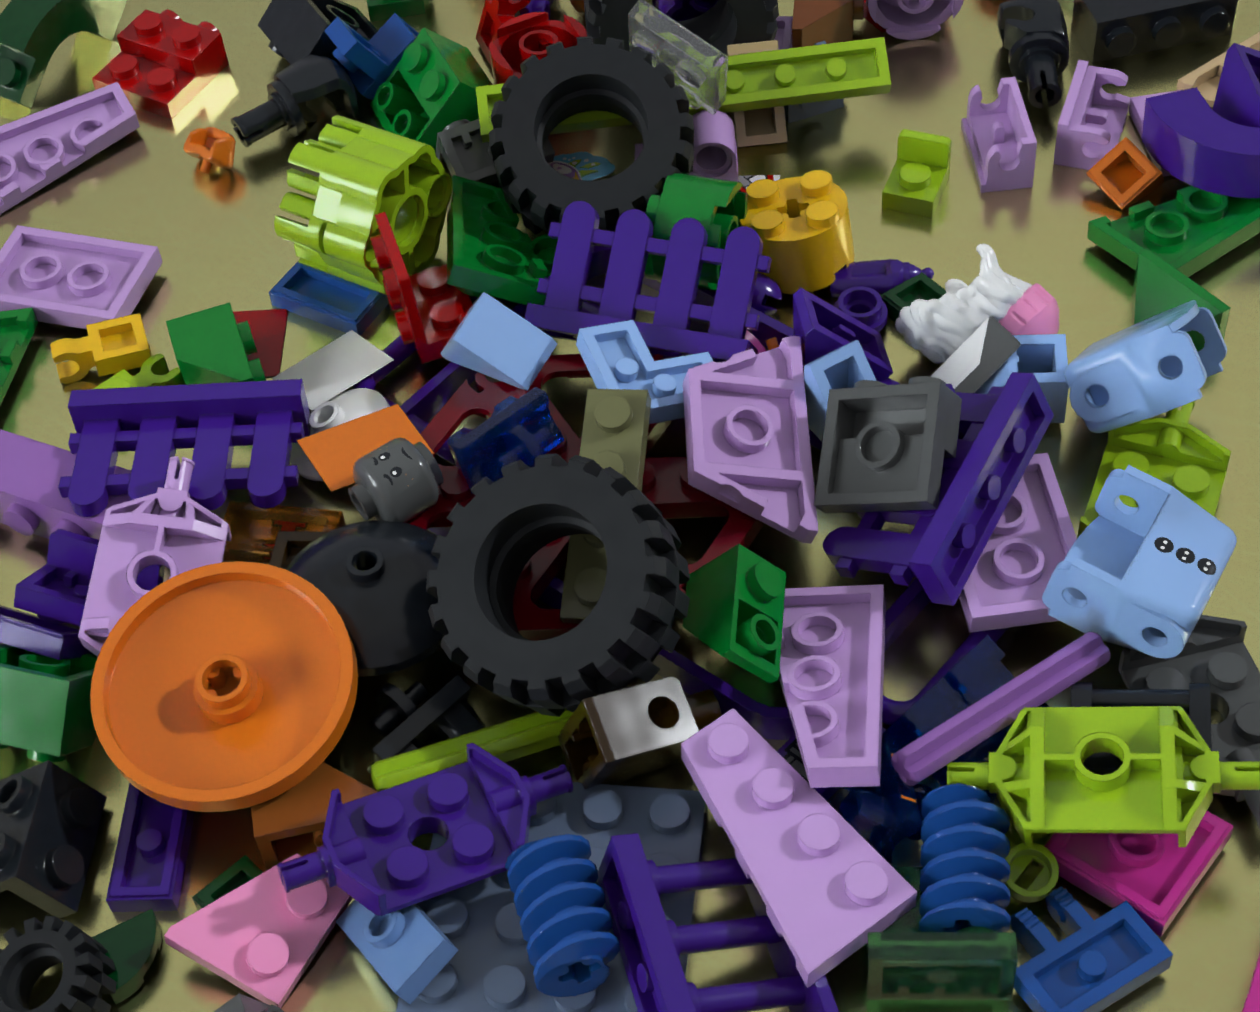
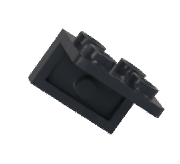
M49 760L0 780V892L9 890L59 919L76 913L107 797Z

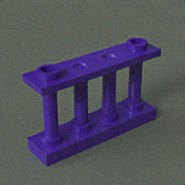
M638 833L611 836L598 870L599 878L597 880L599 886L604 890L605 906L612 917V929L614 935L618 937L620 955L638 1012H752L788 1006L790 1012H839L826 975L810 987H806L796 968L794 955L784 937L778 936L766 914V905L752 879H747L736 858L656 866L653 860L646 859ZM745 885L756 917L676 926L673 920H666L659 895ZM767 945L778 978L696 988L694 983L686 981L679 957L685 954Z

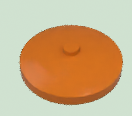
M235 561L201 566L176 575L157 585L135 602L111 630L97 658L91 681L90 704L93 725L101 745L117 769L134 787L147 796L175 808L196 812H225L248 808L275 798L295 787L315 771L333 751L350 721L358 689L357 658L351 638L335 606L318 588L301 576L286 569L257 562Z

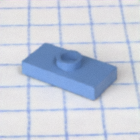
M354 900L336 920V923L392 991L408 1004H411L459 951L418 904L378 916Z

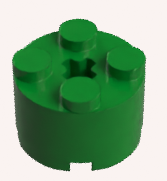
M680 173L668 175L662 194H652L646 208V215L653 223V238L670 240L671 231L676 222L683 218H694L707 231V246L725 249L728 235L735 228L741 227L739 219H745L747 214L746 192H739L743 184L736 181ZM648 254L645 278L657 280L661 283L666 257ZM703 263L698 289L716 292L721 270L720 265Z

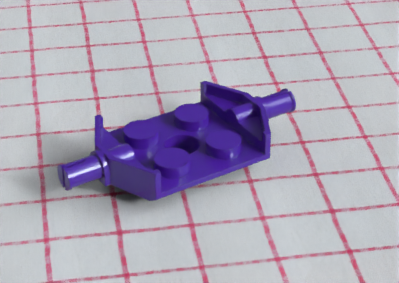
M470 743L467 744V762L344 804H342L339 789H334L331 791L322 836L323 845L317 847L316 852L284 863H278L277 867L281 882L286 893H288L290 890L326 878L329 887L337 885L372 913L383 916L508 871L505 868L507 857L516 848L528 843L530 817L537 814V803L573 792L570 773L567 771L566 766L562 764L557 768L531 777L526 775L520 777L517 770L478 745ZM427 833L439 834L447 839L441 847L434 850H422L411 844L415 838Z

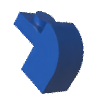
M396 13L390 17L369 41L338 16L324 30L337 47L332 54L344 66L358 91L370 100L374 99L379 86L386 82L402 59L406 47L413 43L419 34Z

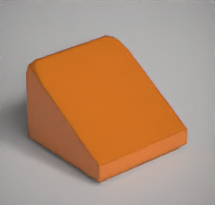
M1127 137L1086 172V175L1121 211L1138 202L1164 183L1163 173Z

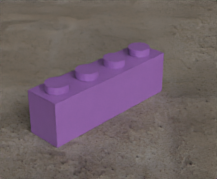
M0 429V523L8 525L16 532L26 536L35 534L49 539L51 533L57 529H63L99 540L106 509L113 505L130 501L128 494L110 495L108 505L101 513L91 517L77 515L72 509L69 498H62L58 488L60 477L72 476L77 454H72L71 451ZM115 466L114 474L131 473V470Z

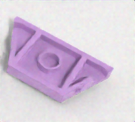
M800 336L782 338L779 347L756 354L753 349H748L733 354L725 362L712 361L688 369L683 380L688 484L802 543L811 544L818 533L816 507L814 506L815 489Z

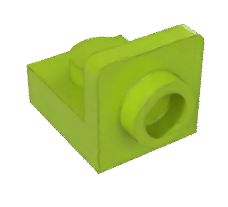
M908 129L901 130L898 137L897 160L882 191V208L933 218L950 175L952 141L949 137Z

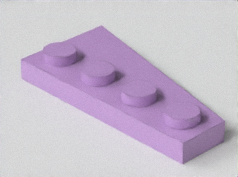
M118 82L0 126V215L140 127L137 114Z
M884 584L785 588L779 679L810 788L880 786L886 614Z
M734 708L681 743V759L716 823L724 828L734 846L735 857L747 879H752L766 905V914L778 936L784 937L794 955L796 968L807 988L916 906L917 891L814 788H810L809 783Z

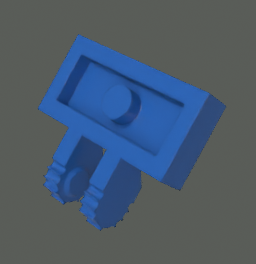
M1060 886L1046 896L1045 902L1050 916L1054 919L1055 923L1059 924L1060 929L1067 936L1060 942L1056 940L1046 926L1027 907L1011 916V930L1032 959L1012 970L1010 984L1033 1012H1101L1169 969L1173 953L1127 901L1093 920L1067 889H1063Z

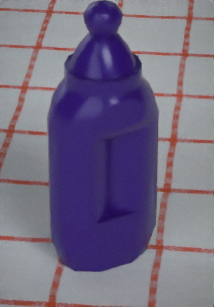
M898 259L852 262L848 267L845 265L835 273L836 280L830 285L831 297L838 298L844 290L855 286L869 287L882 295L904 281L919 275L921 272L933 279L934 272L929 267L921 270L909 262L903 263Z

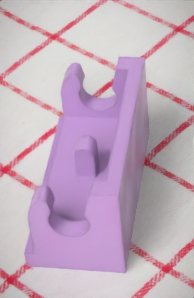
M1078 60L1058 122L1053 164L1090 170L1120 142L1130 105V97L1119 93H1107L1103 90L1102 86L1104 84L1126 86L1128 76L1119 70L1088 65L1089 61Z
M1016 77L1001 78L997 88L998 98L992 103H981L983 97L979 85H975L968 95L967 118H962L961 128L981 193L1033 187L1037 141Z

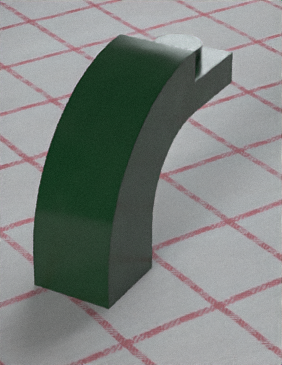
M11 0L0 15V96L32 108L48 63L57 47L67 37L80 31H87L112 41L128 0Z

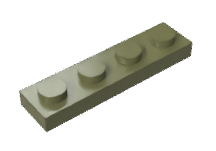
M588 389L579 455L595 460L603 469L613 468L625 476L641 492L651 410V398L648 390ZM574 534L569 537L560 610L562 623L580 624L596 606L604 589L607 575V557L603 542L595 535Z

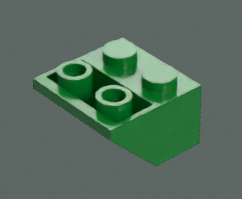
M423 27L413 43L406 47L402 59L386 82L379 86L370 106L386 131L431 145L436 154L437 133L442 132L452 122L462 119L471 122L479 119L476 87L493 84L467 47Z

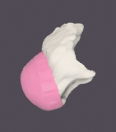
M983 243L976 247L981 257L980 273L969 286L959 279L948 280L945 283L946 293L941 298L930 300L917 299L911 302L910 306L903 307L899 313L900 317L896 319L895 328L904 336V340L909 346L921 351L933 363H943L988 317H994L1012 335L1058 334L1059 307L1057 300L1040 284L1035 283L1032 285L1005 273L1000 268L992 247Z

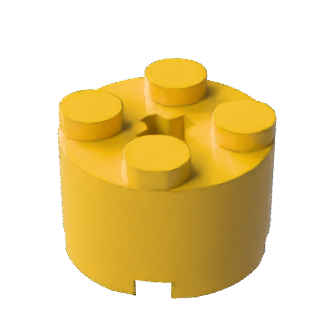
M813 170L805 173L803 176L789 177L776 181L761 179L747 187V214L745 219H739L740 225L754 229L761 237L763 242L762 255L770 256L772 262L769 273H758L776 281L781 289V293L794 294L800 288L808 292L823 289L836 280V272L845 265L848 267L849 264L854 262L855 254L847 196L838 185L833 183L832 175L829 172Z

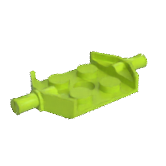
M1195 401L1183 405L1181 410H1178V407L1167 411L1165 418L1145 419L1109 431L1107 445L1084 516L1080 518L1077 538L1099 516L1095 510V503L1110 472L1115 469L1125 470L1128 465L1175 487L1215 517L1231 451L1193 425L1188 424ZM1126 495L1119 496L1125 505L1130 507L1138 506V503L1133 498Z
M1181 706L1024 707L997 751L989 752V762H950L947 764V785L961 783L975 786L981 790H990V793H997L998 801L1009 815L1011 823L1025 846H1033L1032 833L1178 834V847H1186L1212 803L1213 794H1220L1221 790H1260V761H1219V751L1210 750ZM1100 752L1113 754L1122 761V765L1118 770L1105 775L1090 772L1084 767L1083 763L1089 756Z

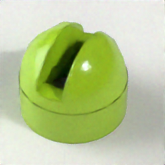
M1021 843L1009 850V855L1004 859L1010 865L1009 880L1004 884L1009 888L1010 895L1025 903L1038 902L1045 899L1054 890L1059 876V866L1055 856L1046 847L1037 843H1033V846H1025L1024 843ZM1034 860L1044 868L1026 890L1019 887L1017 883Z

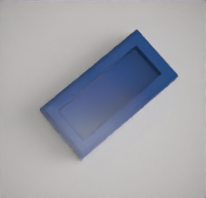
M299 262L269 291L273 306L286 309L289 312L345 333L353 330L360 336L389 304L385 294L308 267Z

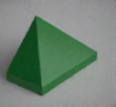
M1148 248L1139 252L1132 290V325L1195 300L1198 307H1204L1211 311L1224 339L1231 307ZM1193 330L1186 332L1191 337L1196 350L1200 351L1203 349L1205 340L1202 334Z

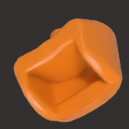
M215 127L198 128L190 132L183 149L188 155L202 159L203 162L199 171L209 174L212 164L225 170L233 168L236 141L230 133Z

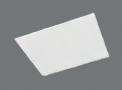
M351 330L272 379H302L308 407L313 411L322 403L336 397L391 363L394 359Z

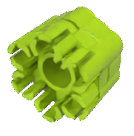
M341 115L332 117V125L326 123L319 134L318 141L309 139L304 140V144L299 142L295 145L288 158V163L320 173V175L316 177L291 168L287 170V184L291 188L317 197L315 200L298 193L287 192L279 208L282 211L309 220V223L306 225L282 216H275L274 228L277 236L294 243L296 256L300 257L298 261L300 264L386 295L382 281L384 280L382 270L385 269H379L370 237L380 235L375 214L386 212L408 275L419 273L431 264L439 248L440 235L453 189L452 178L445 172L441 161L436 157L435 150L431 145Z

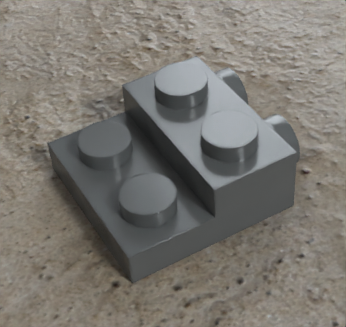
M930 376L912 377L909 379L908 384L887 385L879 381L861 380L855 382L853 388L829 389L814 506L825 513L938 509L944 458L956 457L962 398L948 388L943 380Z

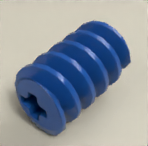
M961 783L944 785L930 791L922 799L921 815L924 820L921 825L923 845L921 846L920 864L923 869L920 872V889L922 894L920 895L919 914L922 919L919 922V933L929 940L942 944L958 945L1000 937L1010 929L1011 916L1004 909L1009 905L1011 897L1009 888L1004 884L1009 880L1010 865L1004 859L1009 855L1010 841L1005 835L1009 830L1010 817L1004 809L990 803L991 799L986 792L975 786Z
M565 834L528 842L516 848L507 857L505 868L508 870L507 877L510 889L515 894L513 899L516 912L521 917L520 926L523 938L528 942L526 949L529 961L535 967L533 975L536 987L543 994L554 997L577 996L598 988L605 983L610 975V967L606 964L615 959L620 952L618 937L609 932L613 926L611 914L602 908L606 902L604 890L595 883L599 877L596 864L589 860L591 856L590 843L579 835Z

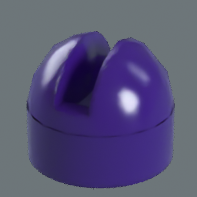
M758 273L751 307L768 316H772L777 312V309L766 305L769 296L782 300L781 289L776 281Z

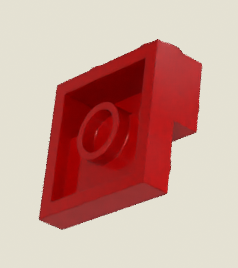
M145 9L117 35L121 52L92 78L95 90L118 82L132 106L173 119L229 65L221 33L213 24L203 21L196 26L182 21L171 10L166 9L159 14Z

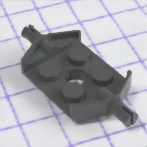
M1201 615L1183 651L1173 659L1166 660L1129 648L1123 649L1118 671L1127 689H1189V683H1210L1211 708L1218 711L1224 718V721L1211 724L1212 751H1219V761H1260V672L1243 642L1247 629L1245 621ZM1221 790L1219 795L1234 796L1236 802L1246 800L1260 830V790Z

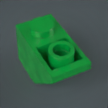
M230 302L166 321L175 357L186 385L266 381L260 359L257 358L249 361L247 356L257 352L248 321L236 322Z
M737 544L689 574L690 580L687 582L686 595L690 598L687 617L683 619L682 627L719 655L771 684L779 679L786 572L741 544Z

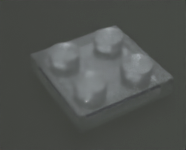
M638 0L628 13L630 52L636 46H639L652 53V66L655 67L659 63H664L674 73L675 86L683 87L689 100V107L696 110L702 107L712 115H715L726 100L728 56L645 0Z

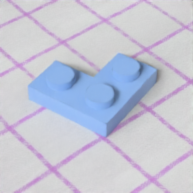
M634 320L579 329L576 346L597 389L648 390L651 398L649 424L684 418L683 380L688 369L713 361L709 352L654 361Z

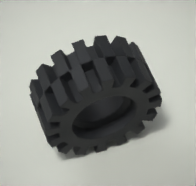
M45 916L44 924L35 917L23 921L25 934H22L13 927L3 934L9 944L3 950L0 949V1012L110 1011L111 1005L102 1000L103 994L116 993L117 982L107 976L116 971L113 960L105 955L108 951L102 944L69 921L65 920L63 922L56 916ZM63 963L62 978L55 993L44 1004L30 1010L29 998L38 978L52 966Z

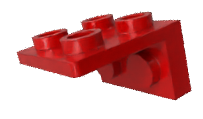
M386 212L375 214L380 235L370 237L379 269H385L382 270L384 278L382 281L392 312L399 309L403 310L394 313L403 344L415 343L422 364L442 358L443 356L440 353L473 305L469 295L462 293L455 286L447 284V264L430 267L422 272L408 275Z

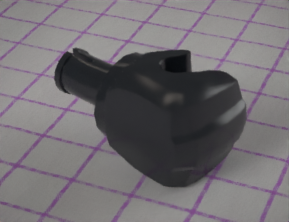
M1008 0L999 4L997 12L998 32L1004 48L1010 50L1008 62L1012 75L1018 80L1027 83L1028 98L1034 107L1043 108L1041 94L1043 92L1046 93L1048 107L1054 106L1062 96L1058 76L1066 69L1069 62L1067 27L1059 1Z
M313 54L301 58L274 75V81L267 85L268 101L238 117L235 116L231 119V124L235 127L233 129L237 137L247 148L252 143L282 127L286 131L288 130L294 137L306 132L304 120L316 122L318 118L306 106V101L324 96L337 111L343 110L355 120L359 118L358 99L352 80L343 65L327 56Z

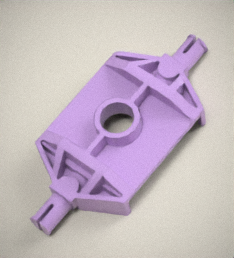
M178 456L169 458L164 488L158 487L157 493L113 505L105 511L78 634L83 647L97 657L109 633L119 619L135 602L150 591L144 590L136 584L139 573L145 567L155 564L163 565L170 570V579L191 569L223 562L226 541H231L232 538L229 524L190 498L189 486L195 463L188 458L182 457L181 464Z

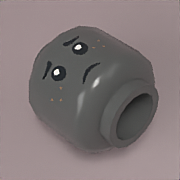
M396 438L355 461L353 477L356 485L349 488L348 492L357 511L366 521L375 516L377 520L406 523L437 503L439 497L438 486L443 484L444 479L438 463L423 443L417 442L413 445L405 438Z

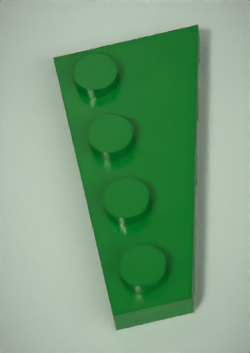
M452 175L453 189L447 206V284L455 286L459 291L469 296L480 297L485 292L490 296L527 305V303L544 305L546 295L539 294L537 287L539 278L545 279L548 270L542 259L532 258L530 251L533 243L527 233H522L517 229L520 219L516 213L513 214L505 201L503 189Z

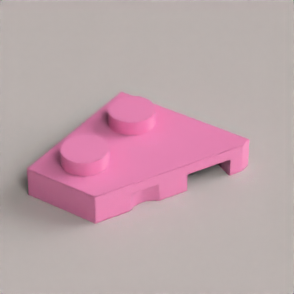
M296 853L295 855L289 857L288 859L284 860V861L281 862V863H284V862H287V861H290V860H293V859H296V858H299V857H302V856H300L299 854ZM276 865L172 925L164 935L165 943L261 1002L281 1008L332 931L336 920L347 908L352 897L337 885L329 887L326 878L286 893Z

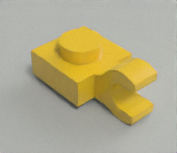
M140 313L86 325L88 336L76 339L63 338L50 344L54 363H58L56 366L59 380L63 384L80 381L95 366L98 376L101 377L118 373L122 369L128 371L140 368L151 357Z

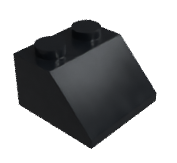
M272 0L258 23L259 28L270 40V49L285 58L290 65L301 58L313 54L327 56L339 62L332 54L337 47L324 31L337 16L368 41L378 32L358 8L340 0Z

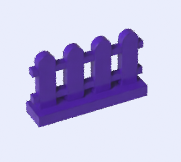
M575 201L569 204L563 213L561 223L551 222L548 236L552 239H558L550 280L539 278L537 287L539 294L546 295L545 304L527 303L524 318L550 337L577 341L578 332L581 328L634 320L652 355L660 354L664 357L675 358L709 352L714 362H725L733 354L748 349H753L757 354L758 349L749 340H745L747 329L758 331L760 316L750 313L758 272L769 273L772 259L770 256L762 255L763 242L754 229L747 226L735 228L727 237L725 249L707 246V231L698 220L683 218L673 226L670 240L652 238L653 223L644 212L638 209H630L619 217L615 232L598 229L600 222L598 212L585 201ZM595 245L612 248L604 288L587 286ZM648 254L666 257L658 297L640 295ZM703 263L721 266L713 307L695 304ZM583 302L600 304L598 315L581 312ZM637 311L655 313L653 324L635 321ZM691 320L710 323L708 333L690 330Z
M1012 372L1004 387L992 386L988 394L955 392L952 384H946L948 388L962 398L958 432L966 434L963 439L957 440L956 457L944 458L938 509L856 512L862 518L857 527H839L831 531L823 542L825 553L831 563L835 565L841 577L854 578L858 570L889 573L894 584L906 586L909 585L913 577H917L932 603L955 605L1054 417L1034 373ZM885 522L915 525L911 534L881 530Z
M290 379L71 390L68 409L77 433H70L68 445L71 453L77 455L72 476L60 477L58 488L62 498H69L72 509L77 515L82 517L95 516L107 507L110 495L128 494L129 499L133 500L157 493L158 487L164 488L169 466L168 461L170 457L175 456L176 449L194 448L192 461H194L195 467L189 486V494L192 500L212 511L224 504L228 490L248 489L250 500L256 507H275L285 499L287 487L299 485L300 475L297 465L290 466L292 443H298L296 440L302 439L304 436H310V411L303 380ZM253 445L250 467L231 468L234 446ZM135 451L131 473L114 474L118 452Z

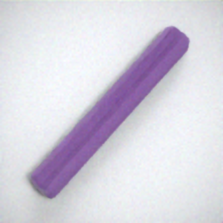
M1095 632L1084 634L894 753L891 758L893 768L898 772L900 779L906 785L914 786L1012 724L1024 707H1039L1108 663L1111 658L1110 649L1103 643L1099 634Z

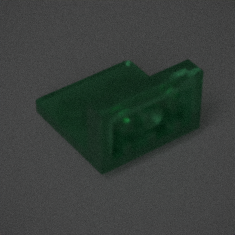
M893 867L917 891L916 906L884 931L867 933V943L865 944L867 1000H1012L1018 962L1016 932H994L989 928L977 926L963 928L957 932H921L919 930V922L922 917L919 914L920 895L922 894L920 889V872L923 867Z

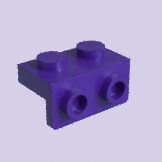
M57 529L49 536L47 564L16 584L14 607L35 613L38 618L45 622L69 623L80 627L99 540L63 529ZM155 564L145 567L139 573L136 584L144 590H152L157 585L163 583L165 566Z

